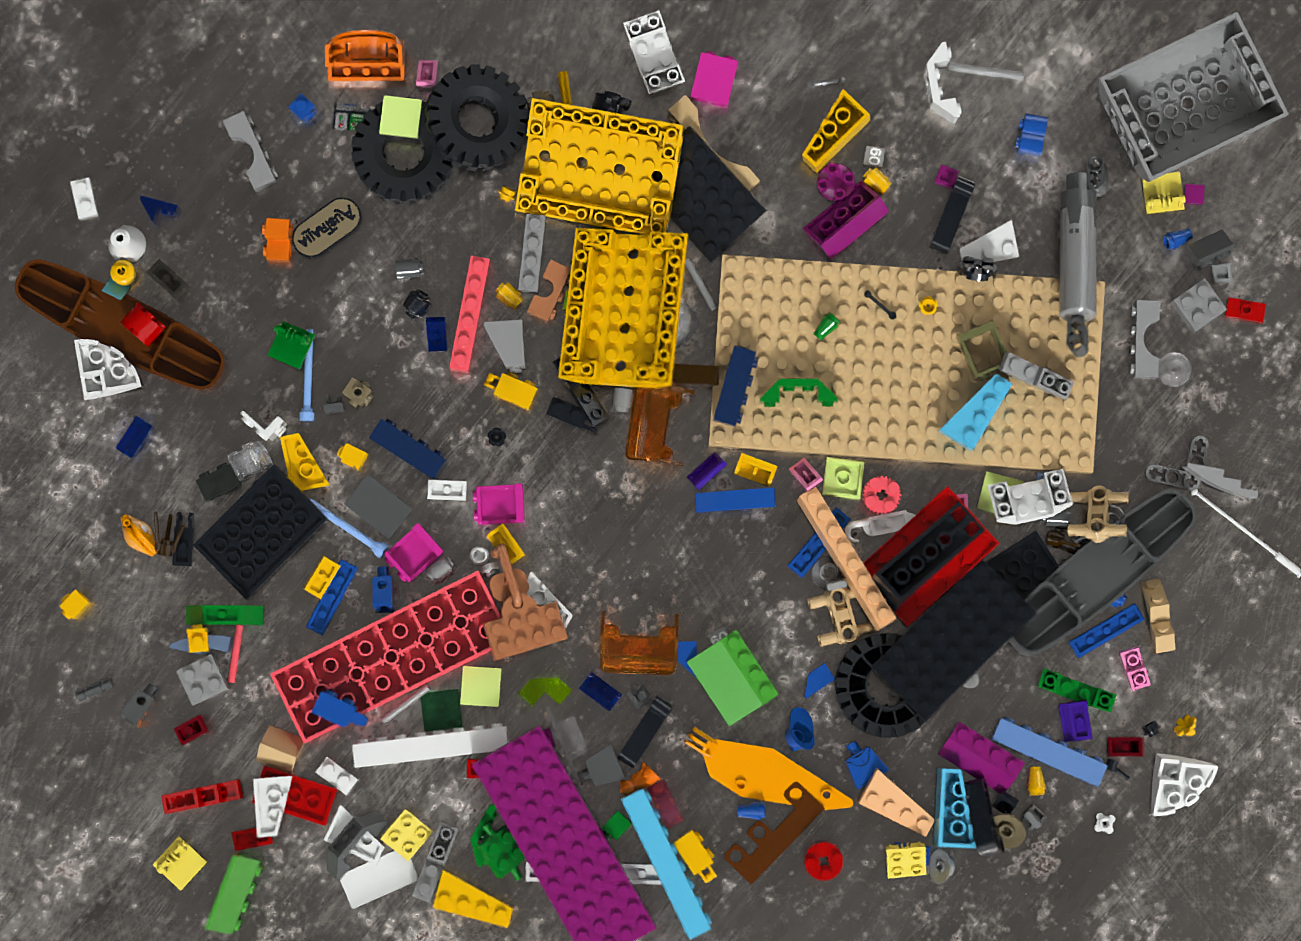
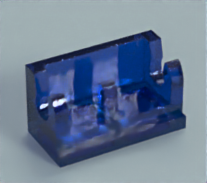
M135 415L115 448L132 458L152 428V425Z
M593 672L588 675L579 687L582 692L609 712L622 696L620 692Z

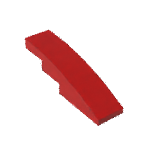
M240 779L161 795L164 813L169 814L242 799L243 793Z

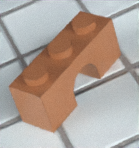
M550 259L543 279L553 285V292L548 297L534 295L527 314L549 323L550 319L554 320L558 311L555 307L558 302H562L565 296L563 291L565 285H569L571 268Z

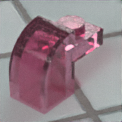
M664 780L647 788L666 828L684 820Z

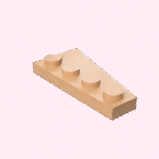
M877 768L858 800L859 804L925 837L935 821L931 815Z

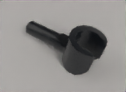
M1108 759L1106 763L1108 770L1118 773L1126 780L1130 778V776L1117 768L1119 762Z

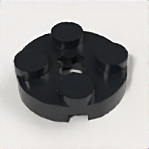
M966 256L959 263L958 273L960 276H962V273L967 275L966 279L988 281V277L993 276V279L996 278L997 266L994 265V260L990 258L980 260Z

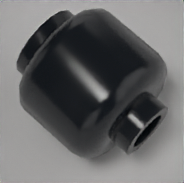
M419 289L410 291L403 303V307L406 310L405 314L413 319L424 317L431 306L430 296Z

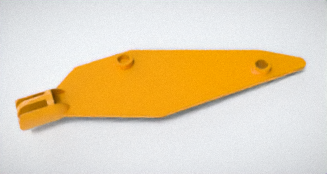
M695 726L692 730L707 741L691 732L688 734V737L703 747L700 748L688 739L684 740V743L703 754L709 776L741 797L792 805L784 797V792L793 783L797 782L825 808L824 810L850 808L853 806L851 798L773 748L713 739ZM793 788L790 791L791 799L799 800L802 797L801 790ZM825 791L830 792V796L824 797L823 793Z

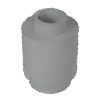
M626 386L614 388L613 411L628 413L629 408H631L633 390Z
M442 556L429 567L426 574L435 584L441 583L454 572L453 567L455 565L448 557L445 559Z

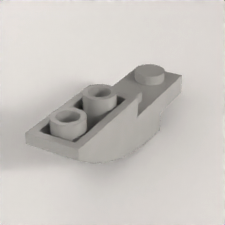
M1005 352L998 369L1018 381L1065 400L1068 399L1074 384L1073 381L1044 367L1030 363L1010 352Z
M440 823L413 891V897L431 902L457 836L458 828Z

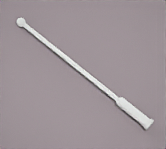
M1198 489L1190 490L1192 495H1197L1199 498L1205 501L1208 505L1214 508L1226 519H1228L1239 529L1245 532L1248 536L1254 539L1257 543H1259L1270 553H1272L1275 556L1276 560H1278L1281 564H1283L1294 574H1296L1298 578L1301 577V568H1299L1297 565L1291 562L1280 552H1275L1272 548H1270L1263 541H1261L1250 531L1244 528L1241 524H1239L1237 521L1231 518L1228 514L1222 511L1210 500H1208L1206 497L1198 492Z

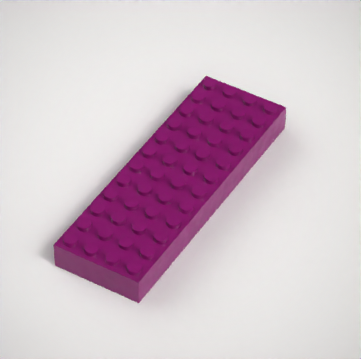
M541 725L536 726L472 764L573 941H635L656 929V923Z

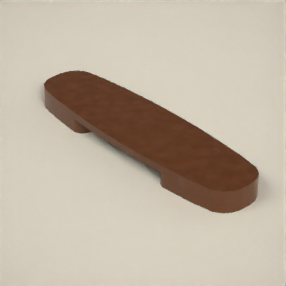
M36 259L26 263L21 269L15 282V293L18 298L34 311L78 338L96 340L106 346H112L123 353L124 357L133 366L198 391H209L215 388L221 381L227 367L226 357L223 352L182 323L127 294L119 300L102 291L106 284L61 265ZM137 302L166 327L149 347L120 323L122 318Z

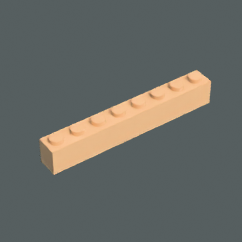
M817 487L800 495L797 499L798 504L875 630L879 631L891 624L896 619L894 613Z

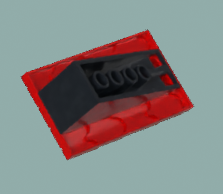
M947 486L863 564L892 612L908 628L977 563L997 547L999 542Z

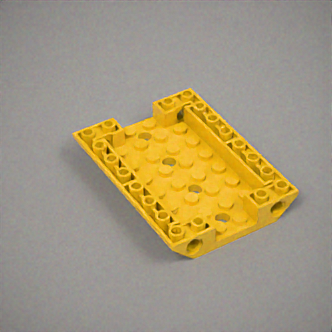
M532 98L526 134L528 136L524 169L520 174L515 211L643 235H650V232H667L683 143V125ZM541 151H548L550 159L543 160L540 156ZM578 158H586L587 166L580 167L577 162ZM617 164H622L625 167L623 174H618L615 171ZM660 171L663 175L662 180H654L652 173Z
M576 228L558 378L581 384L662 388L672 385L688 234L650 232V235L616 234L614 230ZM632 250H638V256L635 259L629 258V253ZM628 287L634 288V293L631 296L625 295V290ZM624 324H628L630 330L625 334L621 333V327ZM619 362H625L626 364L625 369L622 371L616 370Z

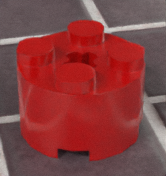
M138 302L120 321L124 327L147 347L166 328Z
M819 841L807 848L804 855V865L806 871L813 878L827 881L835 878L840 873L843 866V857L840 850L834 844L827 841ZM827 856V865L823 864L820 866L818 859Z

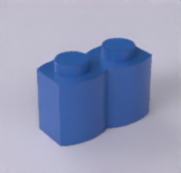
M1026 113L1024 118H1020L1018 129L1022 130L1021 136H1017L1015 147L1018 148L1017 153L1041 156L1048 117Z

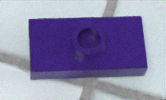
M714 452L691 472L687 479L699 490L727 464Z

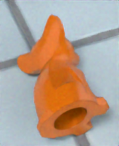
M643 762L641 769L633 774L630 780L623 779L619 782L620 793L627 796L635 792L636 789L653 785L660 781L661 778Z

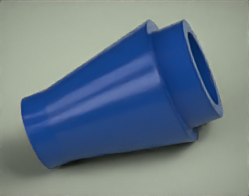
M1189 228L1167 232L1163 236V243L1168 250H1175L1188 240L1193 239V234Z
M756 801L745 805H738V817L758 820L766 818L765 802Z

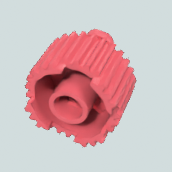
M877 476L865 484L866 486L863 487L864 490L861 497H863V504L866 505L865 508H869L868 511H872V514L875 512V515L878 513L882 515L890 513L897 508L898 501L901 500L899 498L901 490H899V485L894 482L895 480L887 479V476L884 478L883 476L880 478ZM880 491H884V494H886V498H883L882 501L876 496V493H880Z

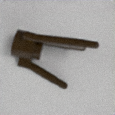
M155 511V550H157L158 555L172 556V552L176 553V548L185 526L182 525L172 544L173 540L169 539L172 514H169L165 538H161L160 542L158 513Z
M1055 527V530H1049L1047 545H1052L1053 548H1058L1072 554L1077 552L1074 549L1063 546L1065 544L1080 547L1079 543L1065 540V534H1062V532H1068V527Z

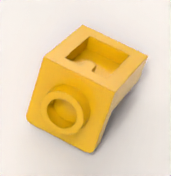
M202 624L191 625V629H186L189 653L209 651L208 628H203Z

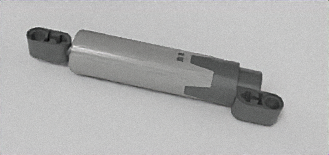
M1092 156L1088 160L1087 173L1074 172L1066 175V191L1061 193L1059 314L1063 320L1068 321L1067 346L1071 353L1079 358L1087 354L1089 347V330L1085 322L1096 317L1097 196H1103L1108 191V167L1100 156ZM1081 344L1080 347L1074 348L1075 345Z

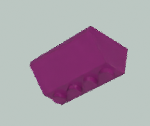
M859 181L847 198L835 201L808 223L803 230L831 260L878 220L883 218L889 210L878 194L863 181Z
M957 721L937 753L974 778L984 777L987 786L998 793L1007 791L1025 762Z

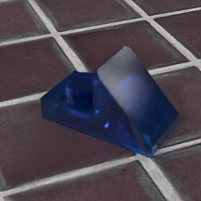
M140 196L144 208L155 225L160 210L162 211L161 214L170 217L173 214H179L180 207L178 205Z
M426 317L428 351H448L445 317Z

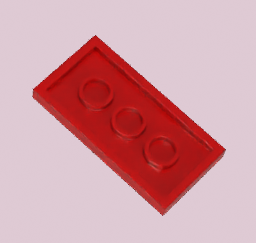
M263 766L260 778L293 776L283 813L326 826L338 789ZM255 796L253 797V800H252V803H254V804H255Z

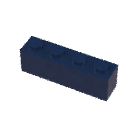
M734 346L714 415V422L731 427H736V423H741L743 413L740 412L741 405H746L749 394H745L747 386L751 387L754 377L750 373L752 368L756 369L759 357H756V351Z
M387 418L386 421L381 419L369 439L435 480L447 462L444 459L445 454L437 449L434 452L428 449L429 444L421 439L417 442L411 438L413 434L404 428L402 431L395 428L397 424Z

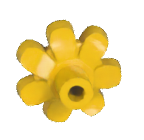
M1189 714L1184 716V720L1181 718L1177 719L1176 723L1179 726H1175L1174 731L1178 736L1183 734L1193 736L1196 732L1194 728L1196 727L1197 719L1195 716L1190 717Z

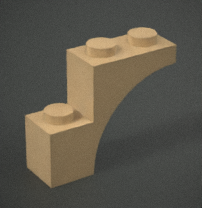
M1157 578L1141 581V588L1149 616L1152 643L1156 654L1175 650V634L1170 622L1169 602L1161 580Z

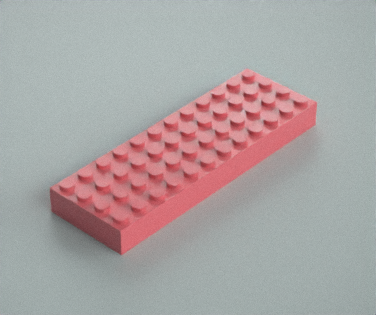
M476 571L270 675L303 743H308L340 727L329 720L311 713L321 691L326 692L328 689L337 693V698L343 701L344 698L354 701V706L358 707L357 712L364 715L491 652L483 624L500 619V612L480 571Z

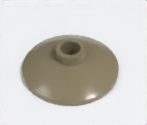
M1010 814L994 816L997 835L1001 837L1004 848H1015L1021 845L1026 835L1023 823Z

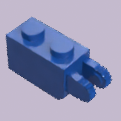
M328 689L326 692L321 691L311 712L341 727L349 726L351 723L365 726L368 723L367 716L357 712L358 707L354 706V701L348 698H344L343 701L337 698V693Z

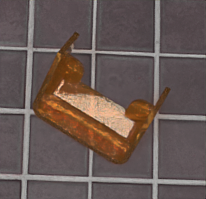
M673 385L662 388L636 387L625 450L627 459L665 466L684 467V463L673 461V450L671 447L665 446L670 409L679 407L682 402V394L695 395L694 390Z
M602 611L600 669L606 673L674 674L677 671L679 614H675V627L666 626L661 628L659 636L620 635V628L618 626L605 624V611Z

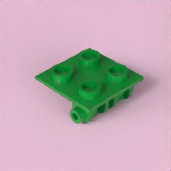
M282 321V324H276L274 327L277 335L267 356L300 370L315 334Z

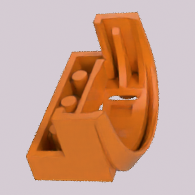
M354 30L333 36L325 45V67H328V81H405V40L399 39L392 33L379 30ZM346 43H348V57L346 56ZM386 43L388 44V56L386 54ZM352 59H382V60H352Z

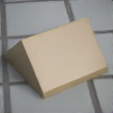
M270 725L260 743L256 761L292 774L304 745L302 738Z

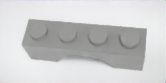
M242 111L223 120L233 141H243L253 149V164L246 173L254 190L258 192L277 183L275 177H278L274 166L270 167L267 162L270 157L266 149H261L259 143L262 140L259 133H254L251 127L254 125L250 114L246 116L245 112Z
M526 214L518 288L520 293L538 294L546 216Z
M1136 300L1134 305H1131V316H1134V324H1131L1130 334L1134 335L1133 343L1130 344V354H1133V362H1130V373L1133 374V378L1156 379L1159 374V358L1153 356L1146 349L1144 334L1149 325L1160 320V301Z

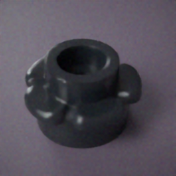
M493 428L487 434L488 442L492 446L503 445L506 439L505 432L501 431L500 428Z
M1152 721L1142 727L1145 732L1143 735L1153 737L1159 733L1158 729L1161 726L1156 721Z

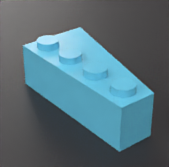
M995 374L938 432L971 452L1011 388L1012 383Z
M937 768L933 845L938 847L976 848L972 824L969 818V808L965 797L966 792L962 771L960 769Z

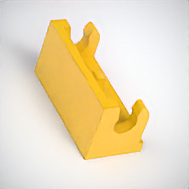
M741 453L734 474L770 487L777 466Z
M503 523L488 533L487 538L494 547L498 544L506 546L511 565L526 556Z
M322 555L304 584L303 589L321 599L339 570L340 565Z

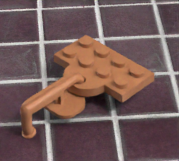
M498 544L491 550V556L499 558L503 573L494 575L489 581V586L493 598L503 604L500 610L501 618L483 624L494 661L568 639L557 602L538 607L535 600L526 595L529 589L526 574L520 569H512L506 546Z

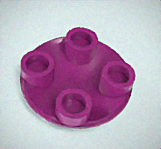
M830 163L820 171L817 178V187L825 198L832 201H840L847 198L853 192L855 176L847 166L839 163Z

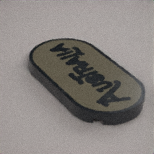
M340 197L333 199L295 227L292 234V243L295 250L300 255L308 258H317L359 228L361 222L360 208L349 198Z

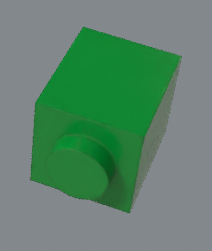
M617 810L602 827L604 829L603 834L610 841L612 839L617 841L632 823Z

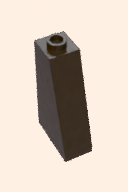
M674 364L673 386L709 388L717 386L719 383V366Z

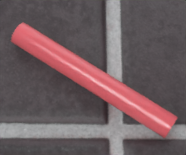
M236 625L227 682L235 683L243 632L242 625Z

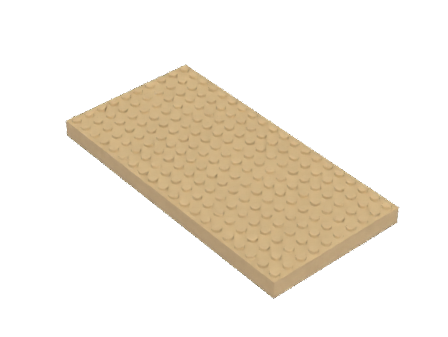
M722 255L714 366H719V383L717 386H713L709 447L1037 471L1063 469L1065 473L1092 474L1094 469L1105 282L1096 281V317L1085 322L1089 330V347L1087 354L1079 358L1075 357L1067 346L1068 321L1063 320L1059 314L1060 278L997 274L994 279L993 276L988 277V281H973L966 279L967 275L963 273L960 276L958 271ZM867 290L871 291L873 297L889 311L896 313V318L891 320L883 309L870 298L864 296V292ZM926 296H931L932 299H936L938 302L937 311L932 315L923 314L920 311L921 308H919L920 300H923ZM831 312L841 322L838 324L839 327L821 341L813 332L818 327L824 314L827 315ZM994 321L1007 352L1074 382L1068 399L1065 400L1018 381L1004 372L998 373L997 370L991 372V377L981 381L979 378L974 380L956 337L985 323ZM990 331L965 342L978 372L1002 362ZM1081 344L1075 345L1074 348L1080 347ZM738 346L756 351V357H759L756 369L752 368L750 373L754 377L751 387L747 386L745 394H749L746 405H741L740 412L743 413L741 423H736V427H731L714 422L713 419L733 348ZM997 374L1012 383V386L975 448L970 452L939 433L938 431ZM818 378L838 397V402L833 403L832 407H822V403H817V388L810 392L802 391V388H795L793 392H784L783 388H779V404H775V407H764V404H760V398L779 379Z

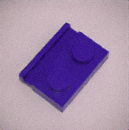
M1087 700L1059 703L1064 742L1093 739Z

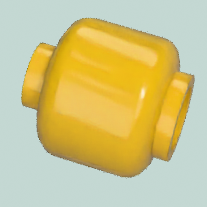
M127 260L116 261L110 269L111 278L119 285H130L136 279V268Z

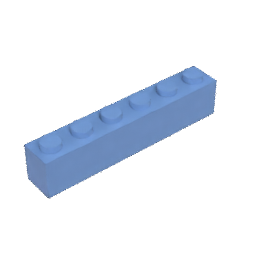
M1006 716L1004 719L999 718L990 740L1099 787L1108 766L1103 763L1104 759L1093 756V758L1085 756L1087 752L1076 748L1074 751L1068 748L1069 744L1060 740L1057 743L1051 741V736L1045 733L1035 734L1032 732L1033 728L1024 724L1022 727L1015 725V720Z

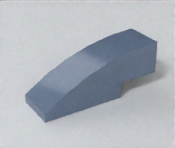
M208 635L209 651L194 653L208 656L211 649L230 652L233 637ZM188 638L171 643L169 648L189 652Z

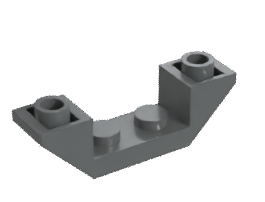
M377 811L354 817L328 847L327 871L339 882L351 868L344 860L348 853L367 831L377 837L388 824V821Z

